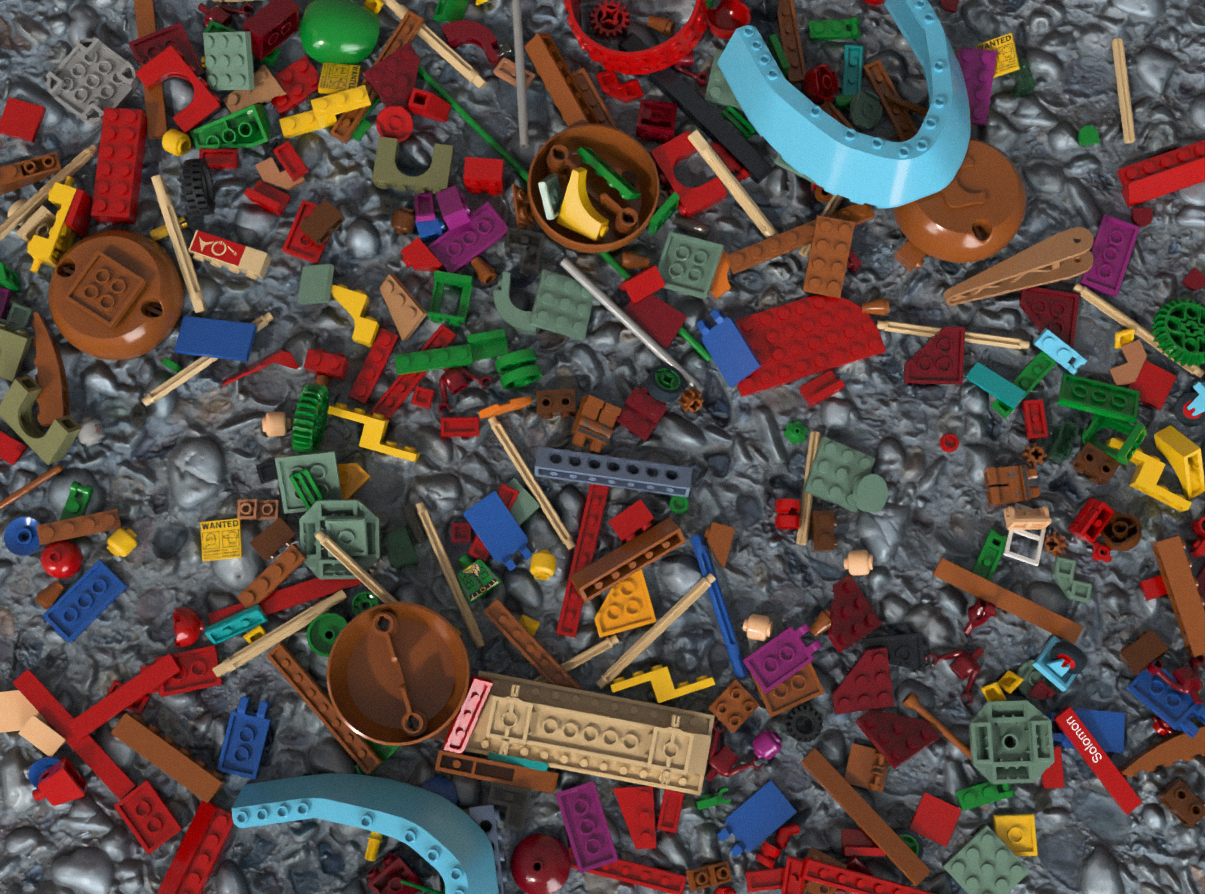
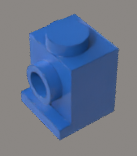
M436 217V220L420 223L415 220L420 239L423 243L438 239L443 235L442 230H445L442 219L438 220V217Z

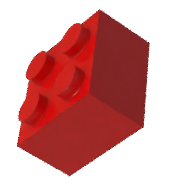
M465 157L463 180L467 192L471 194L488 193L492 196L504 194L506 173L503 159Z

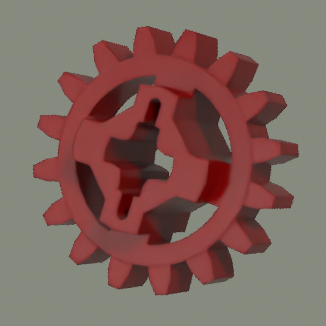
M604 0L603 5L597 3V8L593 7V14H590V20H592L590 25L594 27L593 32H599L600 38L605 35L606 40L609 39V36H612L614 40H616V35L622 37V31L627 32L628 25H630V14L626 12V6L621 8L620 1L617 4H614V0H611V3Z

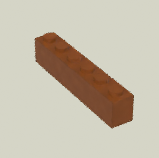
M537 33L524 48L529 59L532 60L536 72L542 78L545 88L552 96L554 104L562 114V119L569 128L585 124L600 125L550 34Z
M669 517L569 578L576 592L586 603L686 541L680 527Z
M1179 535L1150 542L1187 654L1193 657L1205 654V611L1203 608L1205 602L1198 593V581L1192 575V563L1189 557H1186L1184 551L1186 549L1185 542Z
M125 713L111 734L206 803L214 801L227 782L223 779L224 775L215 769L213 771L210 770L204 760L200 758L196 760L191 756L192 752L183 746L181 748L174 744L176 741L172 737L160 734V729L151 723L148 725L142 721L144 717L138 713Z

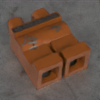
M591 395L582 396L574 426L570 432L574 434L572 444L583 447L587 439L591 441L588 450L595 454L600 453L603 445L608 444L614 423L622 409L610 403H604L603 400Z
M1020 465L998 468L988 467L983 470L985 488L990 487L986 490L988 507L1027 502L1032 498L1040 496L1039 486L1029 487L1028 481L1037 478L1036 468Z

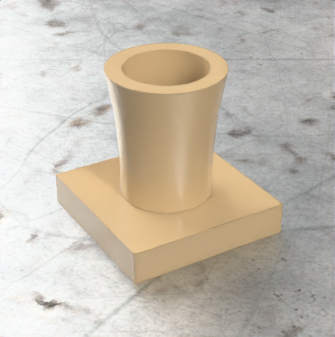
M21 199L16 201L9 208L8 217H10L27 200ZM42 205L19 224L21 228L16 234L27 243L32 240L33 235L48 239L49 231L54 226L56 216Z

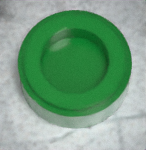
M673 496L669 502V507L673 513L683 514L689 507V501L687 497Z

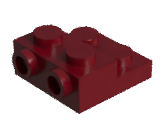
M641 99L636 137H640V139L645 141L650 138L658 139L662 143L672 140L677 104Z
M641 386L640 389L635 387L615 422L646 442L668 408L665 406L666 402L655 400L649 396L650 394L647 389Z
M397 851L394 854H387L382 861L383 864L378 868H371L366 878L368 887L375 894H416L420 890L402 884L400 882L402 879L425 886L424 881L411 869L410 864Z

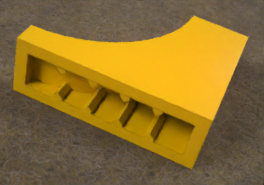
M579 167L572 170L556 223L597 241L607 235L609 220L600 215L591 204L586 190L587 169Z
M1171 425L1155 433L1156 449L1165 456L1175 470L1182 485L1184 496L1190 500L1205 492L1201 448Z

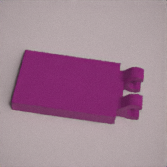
M806 623L795 631L790 626L742 660L765 694L813 661L814 657L811 654L822 647L818 640H815L810 645H807L801 636L811 630Z

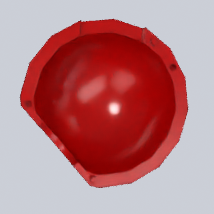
M721 0L715 9L707 8V28L719 39H731L737 28L749 25L751 20L750 9L741 0Z

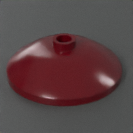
M540 833L530 835L519 842L512 853L510 868L515 883L527 894H553L566 883L570 874L571 861L566 847L560 840L554 836ZM535 863L541 864L540 870L535 868Z

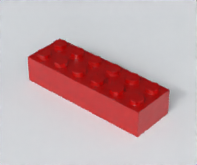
M104 108L91 216L97 222L136 225L148 128L147 116L143 110Z

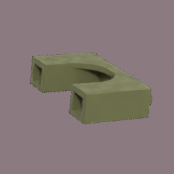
M379 137L372 177L375 186L381 189L395 188L398 191L414 190V192L420 194L432 192L434 195L450 188L455 156L453 145L435 143L430 168L422 175L411 177L404 175L397 169L400 149L398 139Z
M0 322V377L13 382L20 377L33 336L28 335L26 330L19 328L14 330L9 328L8 324Z
M30 375L17 378L0 404V417L47 465L61 461L82 428L67 415L55 419L47 433L42 432L36 426L32 417V406L42 387Z

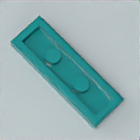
M846 44L844 46L841 95L855 96L858 92H861L863 46Z
M979 362L966 375L967 380L1013 409L1017 407L1026 395L1024 390Z
M257 604L204 628V633L214 645H217L267 622L268 616Z
M492 752L488 754V760L540 771L548 770V763Z

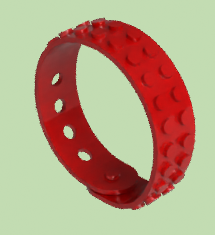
M564 0L565 9L569 12V16H567L569 26L572 28L583 51L587 50L588 56L593 62H599L609 71L613 70L625 75H646L664 70L681 61L697 46L702 33L706 31L707 0H696L695 7L687 23L667 41L641 51H616L597 44L582 31L580 24L581 0Z

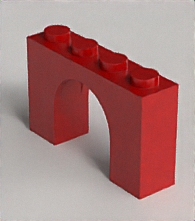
M170 45L137 70L135 74L149 91L153 90L164 80L175 76L185 78L193 85V100L186 108L173 117V120L180 129L189 135V131L198 128L222 109L220 105L222 101L215 93L211 94L207 90L209 88L208 84L203 78L198 79L195 75L197 73L195 68L190 63L186 64L184 62V55L178 48L174 50Z
M689 130L650 151V156L659 173V180L668 187L669 196L674 192L679 195L677 209L682 216L685 215L687 220L726 199L727 191L718 177L695 188L685 187L676 180L673 173L675 166L682 160L697 153L696 148L687 138L691 134Z

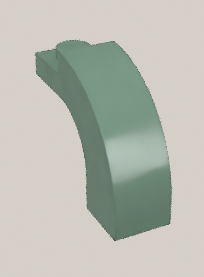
M503 272V276L499 278L498 289L500 290H493L498 315L514 331L522 334L537 335V327L529 325L532 312L520 310L510 301L511 273Z

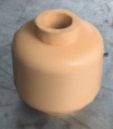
M268 412L265 417H262L263 432H266L269 437L285 436L287 429H291V420L286 418L284 412Z
M851 550L848 553V557H844V568L849 569V573L853 576L868 575L870 570H873L872 554H869L867 550Z
M751 614L748 620H744L743 631H746L749 639L765 641L768 637L772 636L773 622L770 621L768 616Z

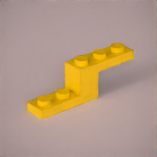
M363 85L311 100L313 110L279 119L283 136L287 139L333 126L338 120L337 114L371 105L366 86Z
M336 402V405L329 406L328 414L364 424L359 443L360 447L413 462L419 460L420 452L415 451L416 448L406 445L404 448L399 447L396 442L389 440L384 442L389 423L388 419H384V415L379 413L370 415L361 408H354L352 410L347 408L346 404Z
M1112 437L1105 442V445L1119 451L1125 441ZM1138 448L1130 459V462L1138 466L1129 486L1180 512L1189 510L1192 502L1186 500L1185 496L1168 491L1169 489L1166 486L1156 485L1166 464L1160 462V459L1156 456H1148L1142 453L1143 450Z
M662 664L651 667L652 672L644 674L642 670L633 673V678L627 680L624 677L614 679V684L610 685L612 693L650 681L656 701L661 703L713 686L715 682L713 677L708 678L707 675L696 678V683L689 685V682L686 681L677 684L678 688L674 689L668 667L663 668Z

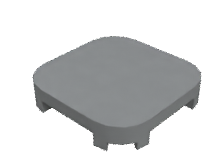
M96 37L83 40L78 39L74 42L76 47L55 71L47 73V91L58 103L89 125L99 126L103 123L104 108H121L136 90L139 78L135 74L136 70L132 64L103 44L100 39Z

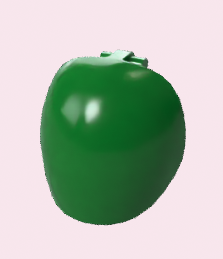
M312 0L307 5L302 20L299 23V37L301 38L304 50L314 60L322 64L324 62L355 65L367 58L373 51L379 35L380 21L378 15L373 10L354 0Z

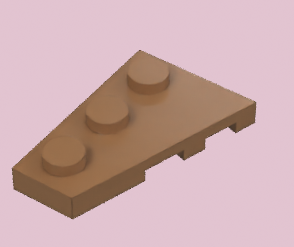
M263 65L254 73L255 90H234L223 99V102L231 113H235L252 105L270 102L272 98L279 95L284 96L287 93L269 68Z
M389 274L380 286V291L402 341H408L428 313L394 274Z

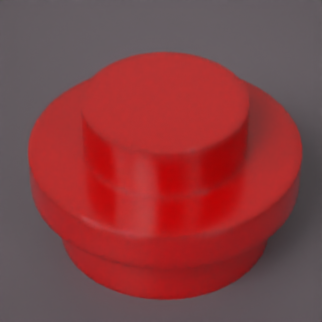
M946 433L940 438L939 445L943 451L950 453L958 448L959 440L954 434Z

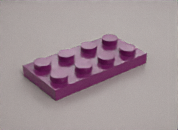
M959 47L957 59L967 88L970 123L986 126L997 51Z
M488 201L469 215L470 222L448 230L428 245V249L447 272L456 274L475 257L480 256L511 232L510 228Z
M1104 214L1101 217L1093 246L1090 250L1094 258L1093 266L1089 271L1082 274L1079 284L1116 297L1140 227Z
M594 781L555 793L579 873L618 861Z

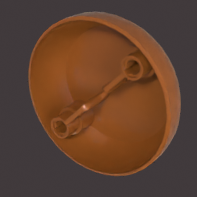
M578 125L555 134L538 150L528 174V200L533 216L541 229L555 242L583 253L614 251L634 241L648 226L650 219L655 213L659 199V176L647 150L629 134L605 125ZM580 146L591 148L640 192V197L637 200H625L619 195L620 192L610 187L604 177L598 176L593 171L594 168L591 165L581 161L582 157L576 153ZM579 167L587 169V194L596 211L609 220L607 235L600 240L594 241L556 223L558 216L552 220H547L538 182L548 175L556 173L564 199L572 170Z
M973 138L969 140L965 156L971 157L974 167L962 169L957 174V183L961 189L968 193L984 191L987 200L983 204L951 208L946 204L943 193L939 191L893 208L899 228L913 245L930 256L949 262L965 263L980 261L1000 252L1012 241L1020 229L1027 207L1026 188L1014 163L998 148Z
M116 229L94 233L70 247L56 264L48 289L50 314L56 327L66 340L87 355L111 361L133 359L157 348L176 327L182 314L185 298L183 278L171 255L161 245L145 235ZM97 250L147 281V284L114 330L63 298Z
M390 602L367 609L352 619L340 632L330 651L327 663V687L337 714L355 733L365 739L383 745H411L438 734L456 717L467 696L470 683V662L462 638L453 625L442 615L422 605L409 602ZM381 620L383 623L384 630H381L379 627V623ZM410 718L414 729H411L408 725Z

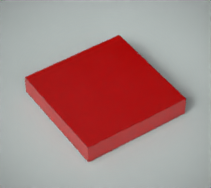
M9 97L0 120V134L34 143L46 108Z
M77 189L65 225L77 236L85 238L92 218L93 199L85 191Z
M1145 361L1136 382L1128 384L1127 388L1140 391L1139 401L1159 411L1162 409L1177 376Z
M923 792L908 829L947 847L962 809Z

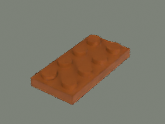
M816 216L802 287L803 292L837 298L841 297L855 222Z

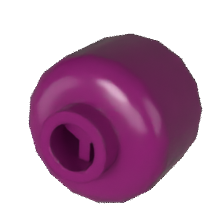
M772 729L770 731L763 730L752 741L755 748L753 752L760 759L770 760L782 749V739Z

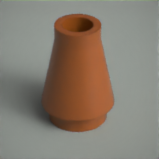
M650 15L647 20V26L664 36H671L675 29V21H672V18Z
M629 250L628 252L623 251L621 266L626 269L649 267L650 257Z
M479 256L471 261V265L474 267L480 282L488 285L496 279V270Z
M884 297L861 303L862 313L883 316L890 313L888 298L884 299Z
M56 580L53 584L38 592L34 600L46 610L54 604L65 588Z
M828 609L824 612L821 611L810 627V632L816 638L831 628L830 611Z

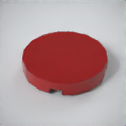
M386 106L377 116V132L381 137L396 138L399 143L409 138L413 130L412 116L402 106Z

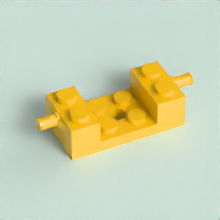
M67 176L64 185L55 182L49 191L48 200L59 209L56 213L54 226L49 231V238L33 235L32 240L27 245V253L33 257V263L29 270L34 273H38L41 264L55 268L64 253L72 247L76 234L65 225L77 190L72 187L75 179Z

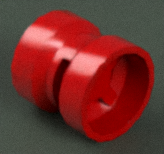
M764 841L761 845V852L757 853L754 859L773 869L775 859L780 856L782 851Z

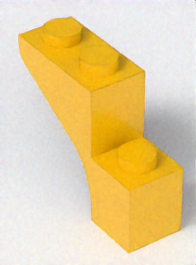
M332 284L331 294L354 319L355 327L352 339L355 343L372 348L380 326L376 319L369 316L364 318L370 302L368 296L364 291L358 289L352 291L345 285L337 284L336 286Z

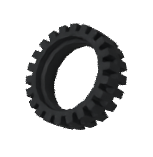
M204 158L185 160L183 163V183L185 184L184 190L186 191V199H188L187 203L190 206V211H192L194 216L211 215L215 210V190L208 163Z

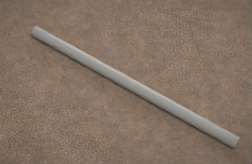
M512 0L520 148L526 149L529 148L521 0Z
M567 257L562 260L560 265L666 365L677 369L683 375L685 383L692 390L698 389L701 393L705 389Z

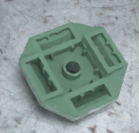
M359 499L317 500L299 519L300 550L308 558L304 563L319 579H358L335 557H328V550L314 537L320 530L326 535V517L366 516L369 555L350 557L365 571L381 557L380 517Z
M1027 700L984 702L969 722L972 765L991 784L1034 783L1055 762L1052 722ZM1007 736L1012 740L1010 747H1007L1004 743Z

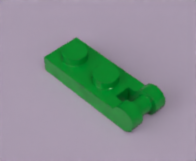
M860 18L809 21V41L858 39L861 37V30L858 27L860 25ZM851 27V31H846V28Z
M73 481L60 520L85 516L94 487L90 485L83 486L80 482ZM79 492L83 493L82 499L77 498Z
M990 528L971 572L991 581L1005 549L1008 535L1000 534L996 529ZM993 539L999 541L998 546L992 544Z
M989 781L954 791L962 811L1015 796L1014 789H1011L1010 783L991 784ZM1002 785L1003 792L998 793L996 786Z

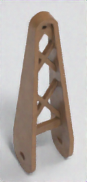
M1074 227L1057 233L947 289L943 294L946 304L948 306H955L1066 280L1086 273L1092 268L1094 262L1093 255L1089 251L1093 246V235L1088 229L1083 227ZM1075 239L1081 240L1079 243L1074 242ZM1075 259H1080L1081 262L1076 263V262H1074V260H1075Z

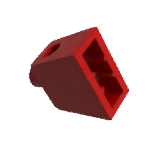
M64 757L40 775L37 784L38 788L33 790L32 794L36 801L47 798L51 805L56 806L84 797L88 784L69 759Z

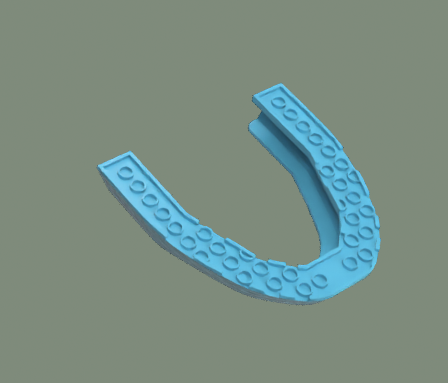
M885 0L884 3L923 67L929 94L930 108L921 128L913 138L903 142H891L879 137L865 135L839 123L785 79L756 27L746 25L737 28L717 61V65L755 130L781 155V158L801 175L805 174L828 193L835 196H843L850 199V202L857 204L875 205L876 208H894L941 191L954 179L963 163L970 140L969 99L959 61L928 0Z
M348 773L316 774L244 784L232 807V819L239 828L317 818L393 837L414 849L440 873L445 883V894H499L494 851L491 841L484 830L464 810L458 808L448 799L404 782Z

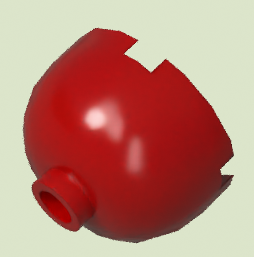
M824 63L814 66L804 76L803 89L807 97L812 101L823 103L835 99L834 94L838 92V79L835 71L831 72L829 69L831 66Z
M68 540L49 543L44 547L40 562L48 575L54 578L67 579L80 571L83 554L77 544Z
M174 607L173 633L176 635L174 645L175 647L190 646L199 639L200 632H204V620H200L198 613L191 608Z

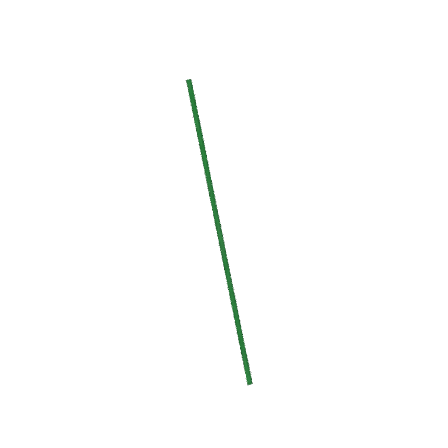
M418 65L417 73L527 182L529 173L449 93ZM608 252L599 253L625 280L632 276ZM682 326L678 333L709 362L712 359L709 352Z

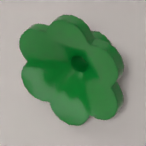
M800 421L788 423L784 437L789 439V442L793 445L798 442L803 443L806 440L805 435L808 433V429Z

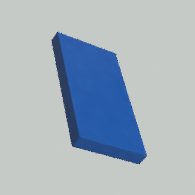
M184 316L174 351L179 354L248 362L257 326L251 323Z
M99 559L42 616L68 643L72 644L129 586L102 559Z

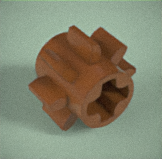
M689 388L682 392L681 399L678 401L685 412L689 409L693 413L701 408L704 399L701 397L702 394L698 389L693 391Z
M1034 443L1031 447L1028 445L1024 447L1026 452L1021 454L1025 459L1024 464L1029 463L1032 468L1036 467L1037 463L1039 465L1044 464L1042 459L1047 457V454H1044L1043 451L1044 446L1040 448L1037 447V443Z
M1053 532V537L1050 534L1045 535L1047 538L1043 542V545L1046 547L1045 553L1052 552V556H1058V551L1061 554L1066 553L1064 549L1066 546H1069L1065 541L1066 535L1059 537V532ZM1053 542L1058 543V546H1053Z

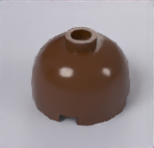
M1116 512L1100 534L1109 548L1124 552L1138 545L1142 538V527L1138 518L1133 514Z

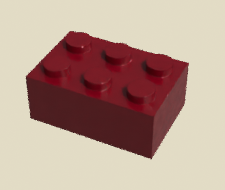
M271 0L265 7H261L255 15L244 21L243 31H250L252 55L260 61L263 60L298 31L299 5L293 0Z

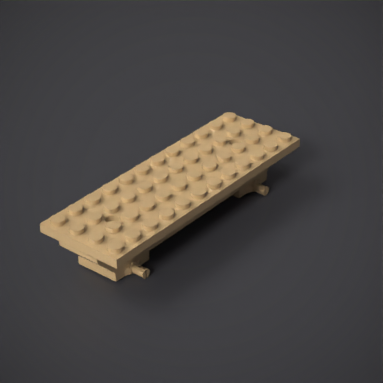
M479 670L478 676L492 680L493 685L464 751L488 755L489 752L548 763V767L701 796L715 715Z

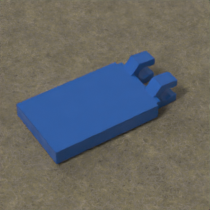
M715 308L710 314L714 321L718 323L712 328L708 320L704 321L702 319L696 325L703 334L701 336L703 344L729 387H734L759 369L762 364L735 320L728 318L722 309L718 310Z
M493 491L462 513L494 561L499 563L502 561L508 571H512L517 567L509 557L517 550L525 560L533 556L526 546L528 538L496 491Z
M1163 668L1162 671L1176 682L1174 676ZM1147 669L1140 673L1126 689L1174 730L1180 731L1182 729L1190 738H1193L1200 730L1190 721L1194 715L1205 724V708L1202 704L1195 705L1190 694H1184L1175 690L1157 674H1150Z
M241 696L238 708H235L230 714L217 771L257 779L272 721L270 719L271 716L268 715L271 702L260 701L256 713L248 711L252 697Z
M1072 708L1104 752L1124 753L1125 713ZM1047 712V717L1054 721L1053 717L1058 713ZM1062 731L1061 733H1052L1053 741L1061 742L1062 748L1075 749Z
M769 780L725 818L724 824L726 826L716 835L721 841H724L731 833L736 837L739 842L729 849L730 853L736 858L744 850L747 852L754 850L797 811L775 784Z

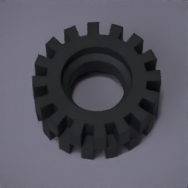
M798 706L787 715V721L785 722L786 730L797 741L811 742L817 739V736H820L821 729H823V719H821V715L816 709L810 706ZM801 716L809 717L812 722V726L807 732H802L797 727V720Z

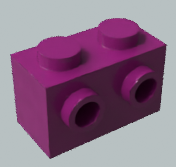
M454 185L435 194L443 219L449 230L470 222L468 214L471 211L463 190L459 192L457 186Z

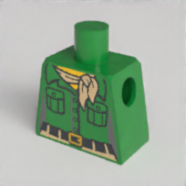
M466 554L458 560L463 570L457 576L470 604L475 603L502 584L501 580L481 559L473 563Z

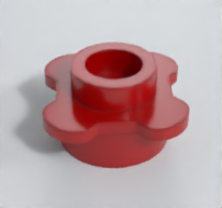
M1095 542L1093 544L1092 559L1094 561L1103 560L1108 563L1112 559L1110 556L1112 549L1106 544Z
M1157 716L1153 717L1155 722L1152 726L1159 734L1166 736L1168 732L1170 734L1174 733L1171 726Z

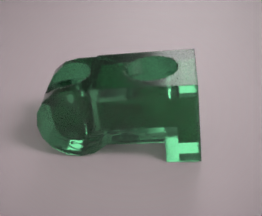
M1018 57L1020 69L1009 73L1015 84L1012 89L1014 97L1031 93L1036 86L1028 62L1022 57Z

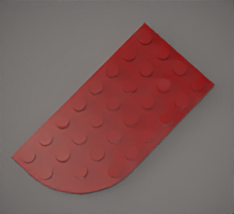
M811 296L735 320L762 364L759 369L737 384L741 398L886 352L879 330L872 318L867 313H862L860 306L842 297Z

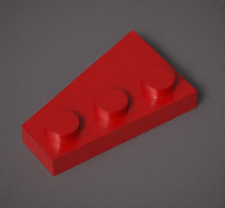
M653 787L613 788L635 848H656Z

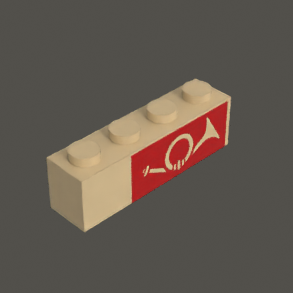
M196 230L188 249L193 259L204 262L206 260L215 267L221 268L224 266L236 274L243 272L246 273L247 277L257 280V277L264 279L271 261V257L266 252Z

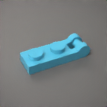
M1047 328L1033 341L1037 347L1073 375H1076L1081 365H1085L1088 362L1086 358ZM1074 357L1076 360L1071 365L1068 361Z

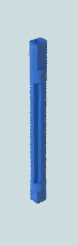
M703 534L693 536L690 539L702 576L705 578L711 573L716 578L707 591L736 679L747 676L749 673L742 661L744 659L704 536Z

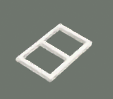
M1015 503L1014 509H1033L1019 503ZM1046 528L1041 529L1040 536L1024 530H1009L1004 555L1038 566ZM1013 533L1038 541L1035 560L1009 551Z

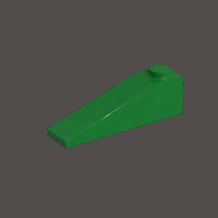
M256 104L189 132L197 149L248 148L270 141V121L263 104Z

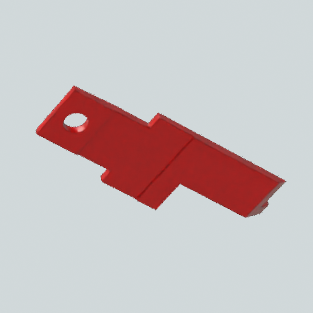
M281 348L244 368V370L222 380V386L236 381L243 376L253 374L272 363L293 369H298L299 366L291 352Z

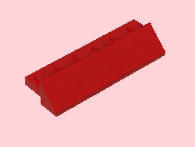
M1205 139L1118 169L1116 173L1123 187L1121 193L1127 207L1129 208L1204 182Z
M204 800L201 801L157 894L203 893L230 837V831L234 825L232 812L221 808L222 806L214 802L206 803Z

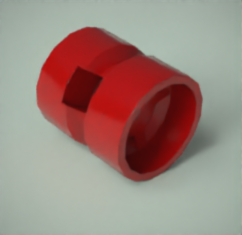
M775 500V512L778 513L775 516V528L799 529L800 517L797 514L800 512V500Z

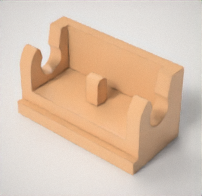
M1008 506V508L1003 510L1007 530L1045 529L1052 522L1047 506H1042V508L1014 509L1013 506Z
M35 715L30 718L18 733L49 757H54L67 740Z

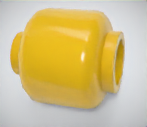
M177 129L168 130L162 137L164 150L173 155L183 156L191 148L189 136Z
M118 528L107 539V549L118 558L120 556L126 557L137 546L135 539L137 535L129 528L127 530Z
M542 549L533 554L530 572L534 575V578L548 580L555 574L556 557L550 554L549 550Z

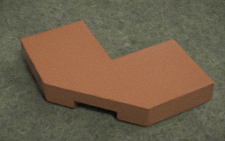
M272 157L255 165L263 182L266 184L282 187V189L290 191L306 183L304 177L293 182L286 170L279 171Z
M1140 339L1121 346L1126 364L1109 369L1116 386L1122 387L1136 382L1140 370L1147 359V354Z

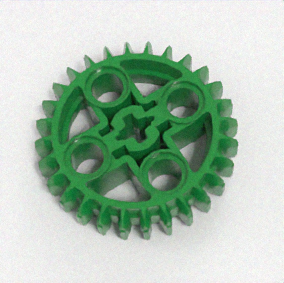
M1187 298L1171 300L1160 308L1152 320L1154 324H1152L1151 328L1154 331L1151 335L1156 336L1153 342L1159 343L1157 348H1162V354L1166 353L1169 355L1168 359L1173 358L1174 364L1179 361L1181 366L1187 364L1188 367L1205 364V350L1199 352V348L1205 349V306L1202 307L1200 301L1195 304L1194 299L1189 301ZM1176 313V317L1170 316V314Z
M309 383L305 385L301 392L291 432L292 448L297 453L318 451L321 441H323L330 402L329 390L326 386Z

